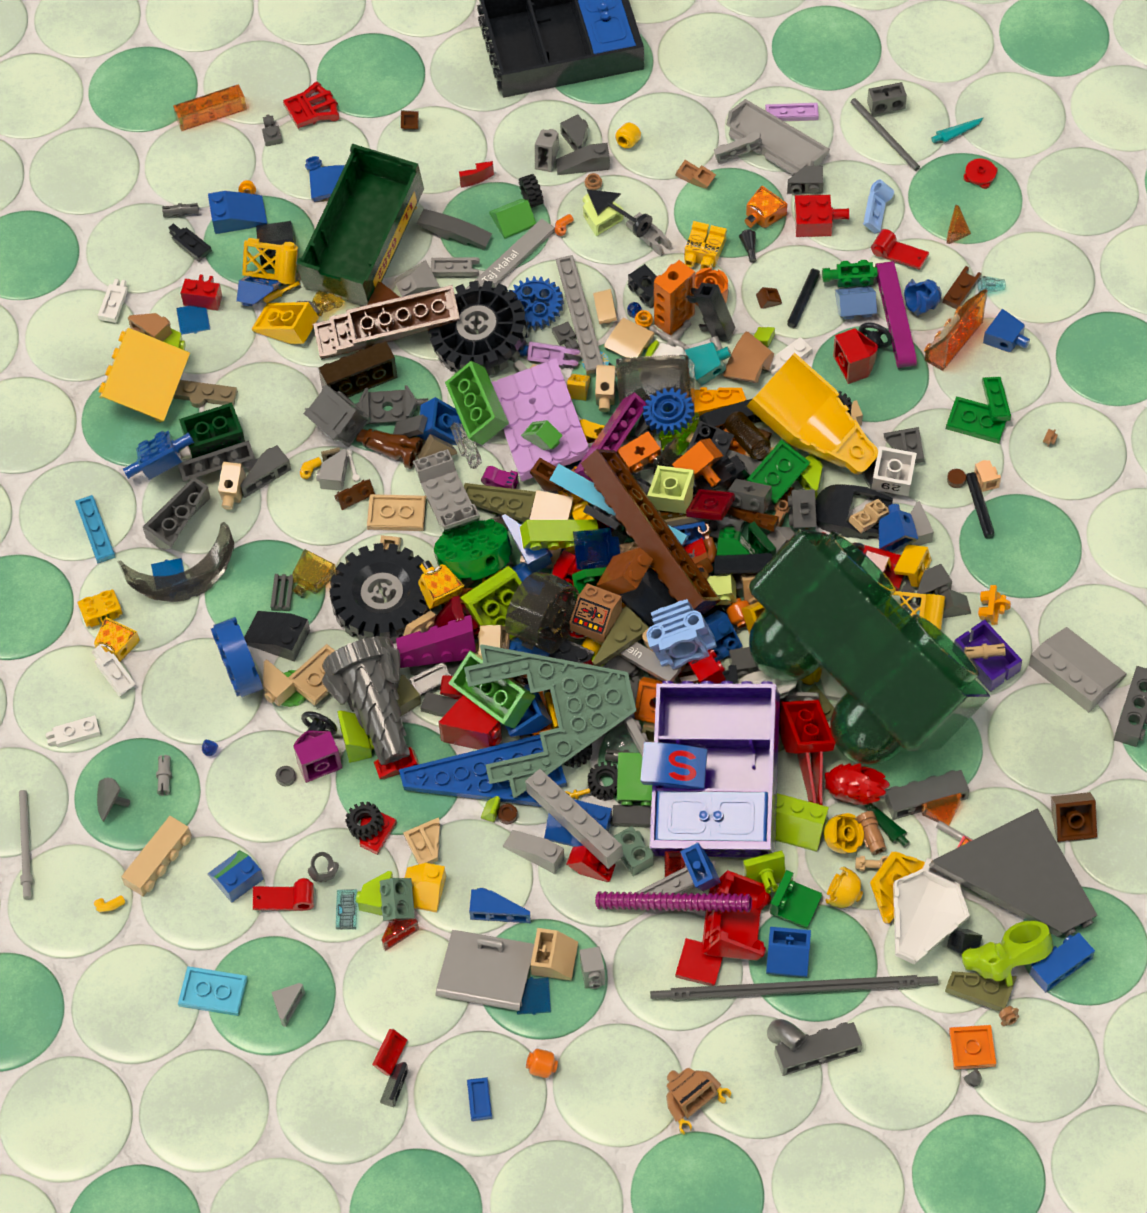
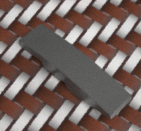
M423 209L416 223L446 240L451 237L464 245L469 242L482 250L486 248L492 233L476 225L427 209Z

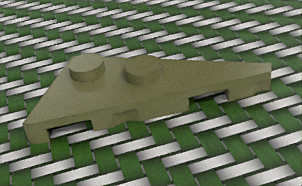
M627 606L623 608L593 660L594 666L600 667L642 639L643 633L649 629Z

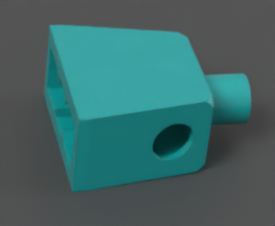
M712 342L685 350L694 377L701 386L724 372L726 368L723 360L732 357L728 346L719 350Z

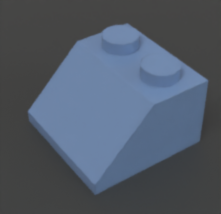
M871 286L835 289L838 314L844 319H853L855 315L872 317V314L877 313L876 291Z

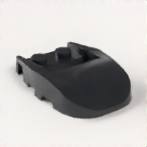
M830 485L818 494L815 500L816 525L822 530L830 533L835 531L840 533L841 537L846 538L857 536L860 539L868 540L869 536L879 537V523L860 533L851 523L847 522L854 494L868 496L873 501L879 499L886 507L893 504V498L868 487L856 485Z

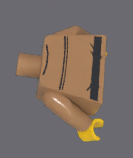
M686 1068L680 1074L673 1070L667 1075V1080L669 1081L666 1086L668 1089L666 1095L667 1106L675 1121L679 1122V1131L683 1135H685L681 1128L683 1125H687L690 1131L692 1129L691 1123L685 1121L683 1117L688 1119L716 1096L717 1093L718 1101L721 1103L726 1102V1099L721 1094L724 1093L729 1098L731 1096V1091L728 1088H721V1083L707 1071H694L691 1068Z

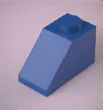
M699 843L680 851L696 888L704 892L721 883L713 863Z

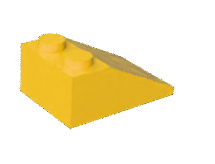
M309 302L267 303L252 327V331L289 344H304L313 329V324L317 322L319 316Z

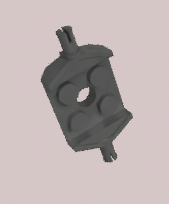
M405 385V390L368 392V388H365L359 402L355 404L371 417L368 424L389 423L413 417L417 406L427 402L428 398H415L408 385ZM385 406L393 407L389 411L383 409Z

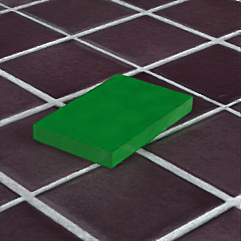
M956 396L945 429L999 444L1007 421L992 422L987 404Z
M781 439L746 481L772 486L771 502L776 505L811 462Z

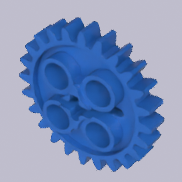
M533 276L532 281L527 277L525 283L520 280L519 286L513 285L514 290L512 291L517 295L518 300L521 301L529 323L528 328L532 326L533 330H536V327L539 326L543 329V324L550 326V320L556 322L554 316L560 317L559 311H563L562 305L564 301L559 286L556 287L555 282L550 283L549 278L543 281L542 276L539 280H536V277Z

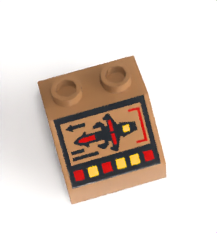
M586 584L577 598L570 620V630L604 643L622 612V596Z

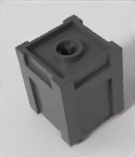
M328 385L322 386L321 393L309 408H305L306 411L303 414L334 441L339 440L347 447H350L356 436L371 420V417L342 392H336Z

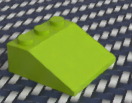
M509 566L460 597L479 628L486 625L510 627L509 640L542 619L517 573Z

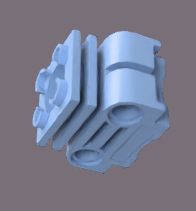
M688 599L651 612L655 625L648 629L647 640L650 649L653 650L662 667L668 664L672 669L682 667L687 662L709 657L708 650L717 647L714 635L700 612L694 611Z

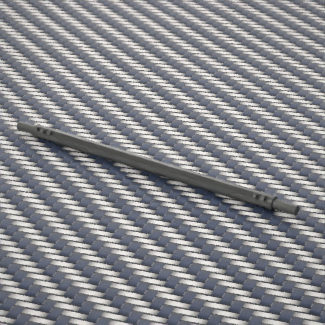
M917 975L678 987L671 988V990L650 991V998L687 1000L918 987V985L938 984V976L917 977Z

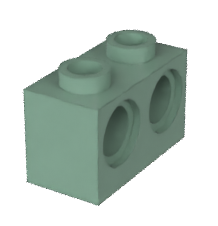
M630 826L613 836L622 845L623 857L621 860L632 876L653 865V857L655 855L651 851L650 846L646 847L644 844V838L640 831H635L633 826ZM628 840L633 841L632 844H626L624 842ZM637 856L644 857L642 860L635 859Z
M411 878L381 880L380 893L383 921L414 919Z

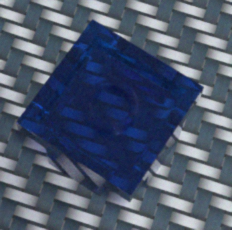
M611 527L573 531L577 570L607 567L612 557L620 554L619 538L612 537Z

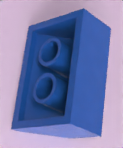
M573 799L607 832L609 831L612 821V808ZM548 813L545 839L572 847L583 846Z

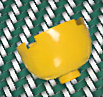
M850 813L839 814L827 822L824 828V839L827 846L834 852L839 854L853 853L857 851L858 846L862 845L864 839L863 826L861 823L858 824L855 815Z
M843 866L840 868L842 870L841 874L836 873L827 891V895H830V898L825 900L827 904L837 908L852 906L855 901L859 902L863 895L861 880L858 875Z

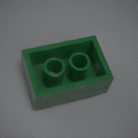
M232 402L179 419L183 435L189 433L194 441L193 444L187 446L192 459L245 442L243 430Z

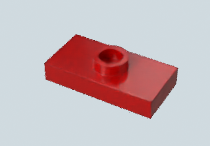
M389 1029L372 1065L386 1076H391L408 1039L396 1030Z

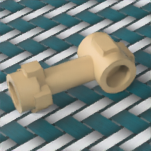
M865 856L856 857L855 869L864 872L865 868H880L888 856H883L880 860H865Z

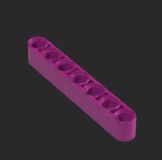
M894 261L876 263L877 283L888 330L893 337L892 348L897 368L916 366L915 348Z

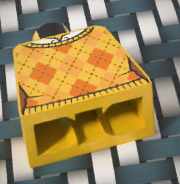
M430 561L420 565L424 574L421 575L418 585L429 609L450 600L453 596L461 594L464 585L446 565L442 564L434 568Z
M106 617L97 634L94 645L95 648L101 645L105 652L109 651L111 654H114L118 661L121 662L140 640L137 631Z

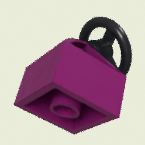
M304 712L301 715V720L308 727V730L296 740L293 747L297 764L307 783L342 769L339 750L332 737L338 730L336 724L320 713Z

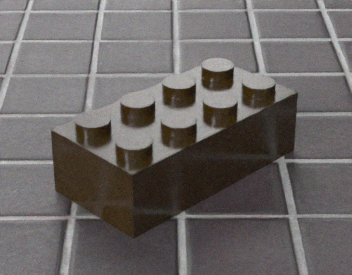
M386 341L377 343L367 349L359 350L352 355L341 357L339 360L326 363L318 368L321 386L328 385L334 391H340L348 398L364 392L365 388L369 390L398 378L395 357Z

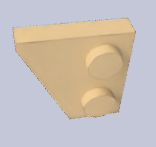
M429 611L407 624L403 636L418 631L422 633L428 631L430 627L435 626L436 614Z
M439 818L403 832L417 864H432L438 861Z

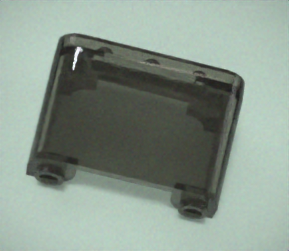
M662 355L627 357L616 360L620 403L634 392L642 400L651 401L650 395L657 396V390L663 393L664 388H666L667 392H670V389L673 388L675 393L679 389H681V394L687 393L688 398L691 397L694 404L695 364L689 356Z

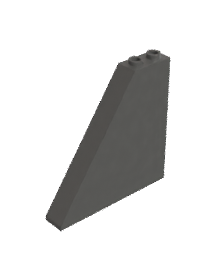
M1038 808L932 860L929 864L930 868L1021 918L1027 921H1038L1046 924L1050 933L1057 937L1063 934L1065 937H1068L1076 932L1075 928L1081 925L1083 928L1088 927L1094 923L1093 919L1097 916L1096 911Z

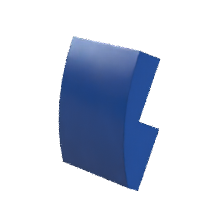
M345 165L325 166L309 171L311 199L314 202L331 196Z

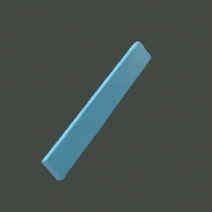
M560 464L557 465L550 481L615 516L616 513L605 503L604 496L595 489L593 482ZM668 525L683 546L689 536Z

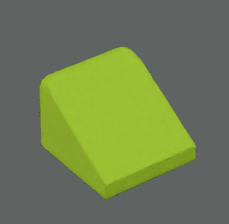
M758 327L754 337L768 348L775 336V328Z
M495 796L486 802L481 819L490 822L496 820L498 809L501 806L499 796Z

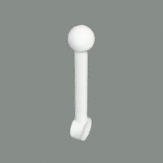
M347 449L349 462L353 472L352 479L354 482H359L360 476L356 473V469L351 455L352 450Z

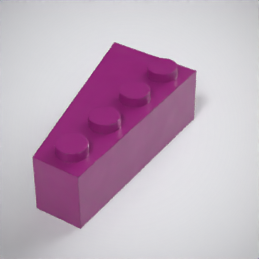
M471 615L465 616V620L458 622L456 620L449 621L448 625L439 628L437 626L430 627L428 631L423 633L418 631L396 638L397 649L400 653V668L460 661L465 659L469 651L476 653Z

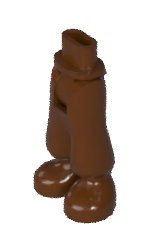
M362 429L356 438V441L363 443V446L384 454L391 459L399 460L402 458L404 467L408 469L413 468V461L416 460V455L419 454L424 445V440L419 437L408 438L406 435L390 434L378 430L373 431V429Z

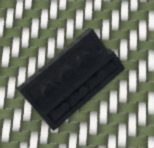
M650 566L637 589L620 594L622 602L649 627L655 625L651 612L678 602L669 594L666 584L659 580L658 573Z

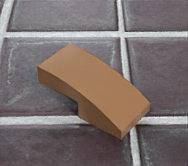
M684 160L676 171L675 176L693 185L708 188L716 174L702 165L698 168Z

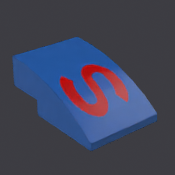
M644 742L640 781L643 785H658L665 788L704 789L708 750L686 745Z

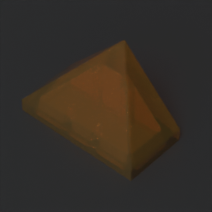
M955 205L946 244H951L971 234L959 205Z
M961 793L923 803L922 816L935 822L942 821L950 825L960 806Z

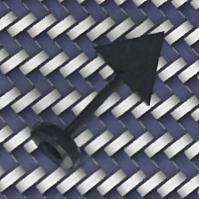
M587 189L597 216L609 206L634 222L632 231L635 236L640 238L648 232L652 225V216L645 213L636 219L613 204L621 193Z

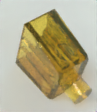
M304 549L292 574L294 583L297 584L293 591L298 596H303L307 590L314 594L319 593L331 581L332 575H336L335 564Z

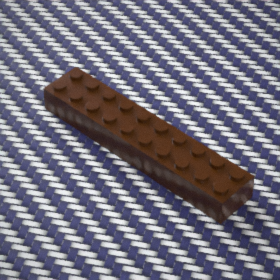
M596 449L581 463L584 473L592 479L595 489L602 493L605 503L616 513L615 517L619 522L623 523L626 533L637 543V548L640 547L653 559L650 566L658 573L659 580L666 584L669 594L677 601L688 599L694 611L705 615L721 599L616 451Z

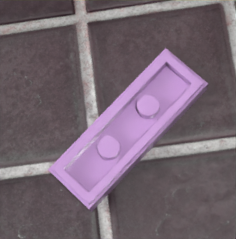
M818 103L765 104V111L782 121L819 119Z

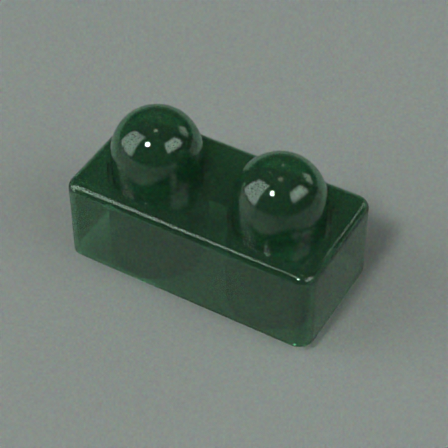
M799 529L749 584L752 596L765 608L755 620L750 630L749 650L754 663L768 677L784 682L804 679L821 665L847 691L833 709L830 730L838 750L853 762L863 765L882 764L894 758L903 748L912 752L939 750L990 698V694L975 680L979 676V671L968 656L947 635L927 619L917 614L912 617L892 597L896 591L895 587L880 568L855 545L835 532H831L828 535L826 533Z

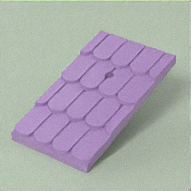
M557 359L491 382L509 422L503 430L521 481L533 478L530 470L539 458L556 467L558 464L566 466L584 458L589 450V446ZM548 420L563 436L559 439L560 443L556 448L543 450L524 439L521 435L532 422Z

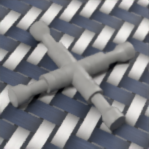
M685 320L683 326L673 336L664 331H659L653 325L650 326L649 330L667 341L666 345L679 346L684 350L689 349L685 343L679 340L684 331L691 326L689 320Z

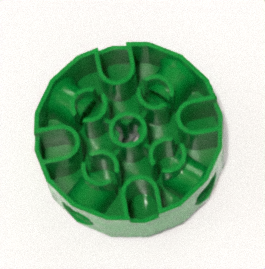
M494 519L478 520L444 532L434 545V554L438 566L446 565L459 581L462 578L469 577L472 580L482 579L496 573L507 565L509 556L513 552L508 531L503 524L495 522Z

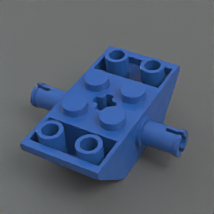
M169 430L166 432L161 431L154 436V439L142 441L138 444L139 447L136 448L137 461L123 468L125 475L129 479L143 471L146 477L151 480L182 463L180 450L194 443L190 434L187 433L174 441Z

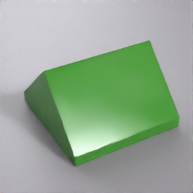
M519 199L489 211L504 239L526 231L536 224L530 204L525 199Z

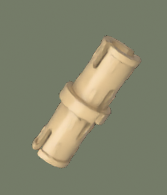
M985 643L982 646L964 647L965 659H988V657L1005 656L1004 643L987 645Z

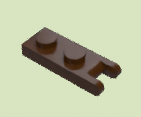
M965 266L944 296L942 303L959 310L980 280L982 273L978 272L974 277L967 273L969 267Z

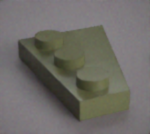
M952 971L945 992L1001 1012L1007 1006L1017 976H1012L1013 985L1007 987L1004 979L1002 981H994L989 978L985 979L977 973Z

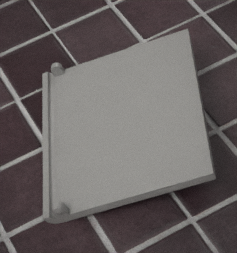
M452 929L435 996L520 1011L534 944Z

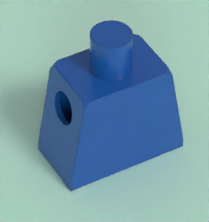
M1001 309L985 331L983 343L1006 352H1012L1016 345L1026 349L1030 339L1024 336V323L1004 309Z
M899 504L889 505V514L879 520V549L892 553L918 540L912 515L901 511Z

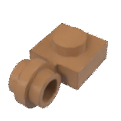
M780 500L775 505V516H779L777 527H782L784 517L790 510L788 502L785 500Z

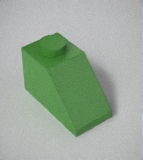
M548 420L532 422L521 436L539 448L549 450L559 445V439L563 435Z

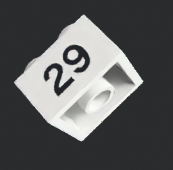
M879 446L871 489L909 496L917 453Z

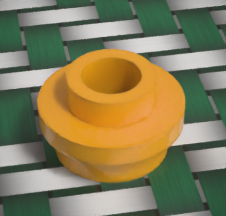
M245 180L239 185L238 191L240 193L255 194L256 186L252 181Z
M641 310L635 316V323L644 328L649 327L653 323V316L650 312Z

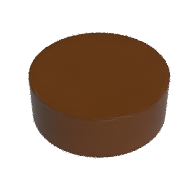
M952 469L948 472L947 482L951 487L960 488L966 482V474L961 469Z
M504 804L499 807L498 819L501 823L509 825L517 820L518 813L514 805Z

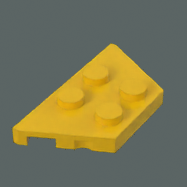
M891 852L870 881L884 923H890L894 918V881L923 869L924 861L911 856H905L899 852Z

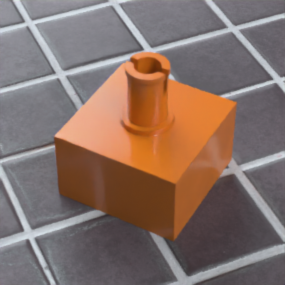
M710 438L700 440L672 465L675 468L694 470V480L703 475L711 487H714L721 479L711 467L723 457V454Z

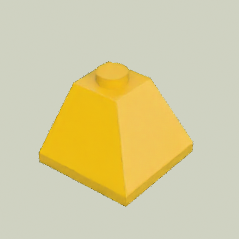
M422 863L407 867L404 878H411L414 908L437 912L446 880L445 866Z

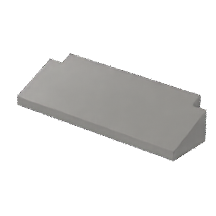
M744 99L729 111L726 123L730 127L729 137L736 140L747 137L751 132L758 131L761 134L762 145L752 151L764 155L767 160L793 175L804 166H819L829 154V148L747 99Z

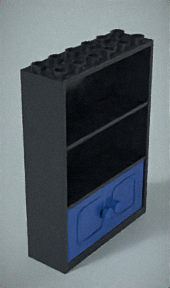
M479 0L480 5H477L478 14L480 15L478 16L479 26L483 28L481 29L482 37L487 41L485 42L486 51L491 54L489 55L490 65L494 67V78L498 80L496 81L498 92H502L503 98L644 69V46L629 0Z

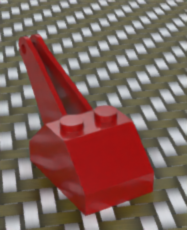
M819 700L781 702L779 713L780 735L786 753H797L808 802L823 805V752L833 751L836 742Z

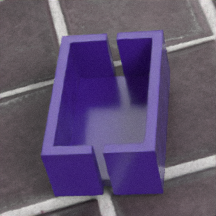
M985 619L971 628V633L967 631L954 640L953 652L990 692L1003 684L1004 679H1010L1021 670L1023 660ZM985 643L987 645L1004 643L1005 656L988 657V659H965L964 647L982 646Z

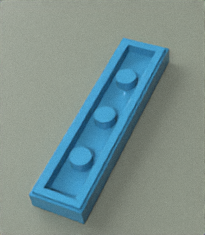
M93 495L76 500L75 503L97 564L116 558Z

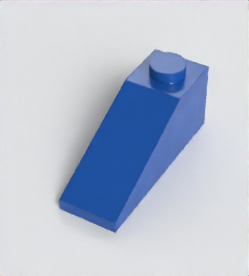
M486 888L471 889L470 920L531 923L529 910Z

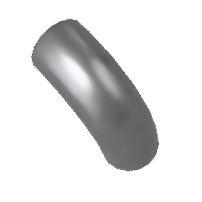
M784 1019L773 1020L767 1030V1037L772 1043L778 1044L783 1042L792 1051L799 1048L807 1037L798 1027Z

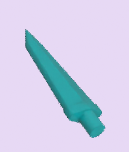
M983 118L936 131V135L931 137L933 143L939 141L948 142L978 126Z

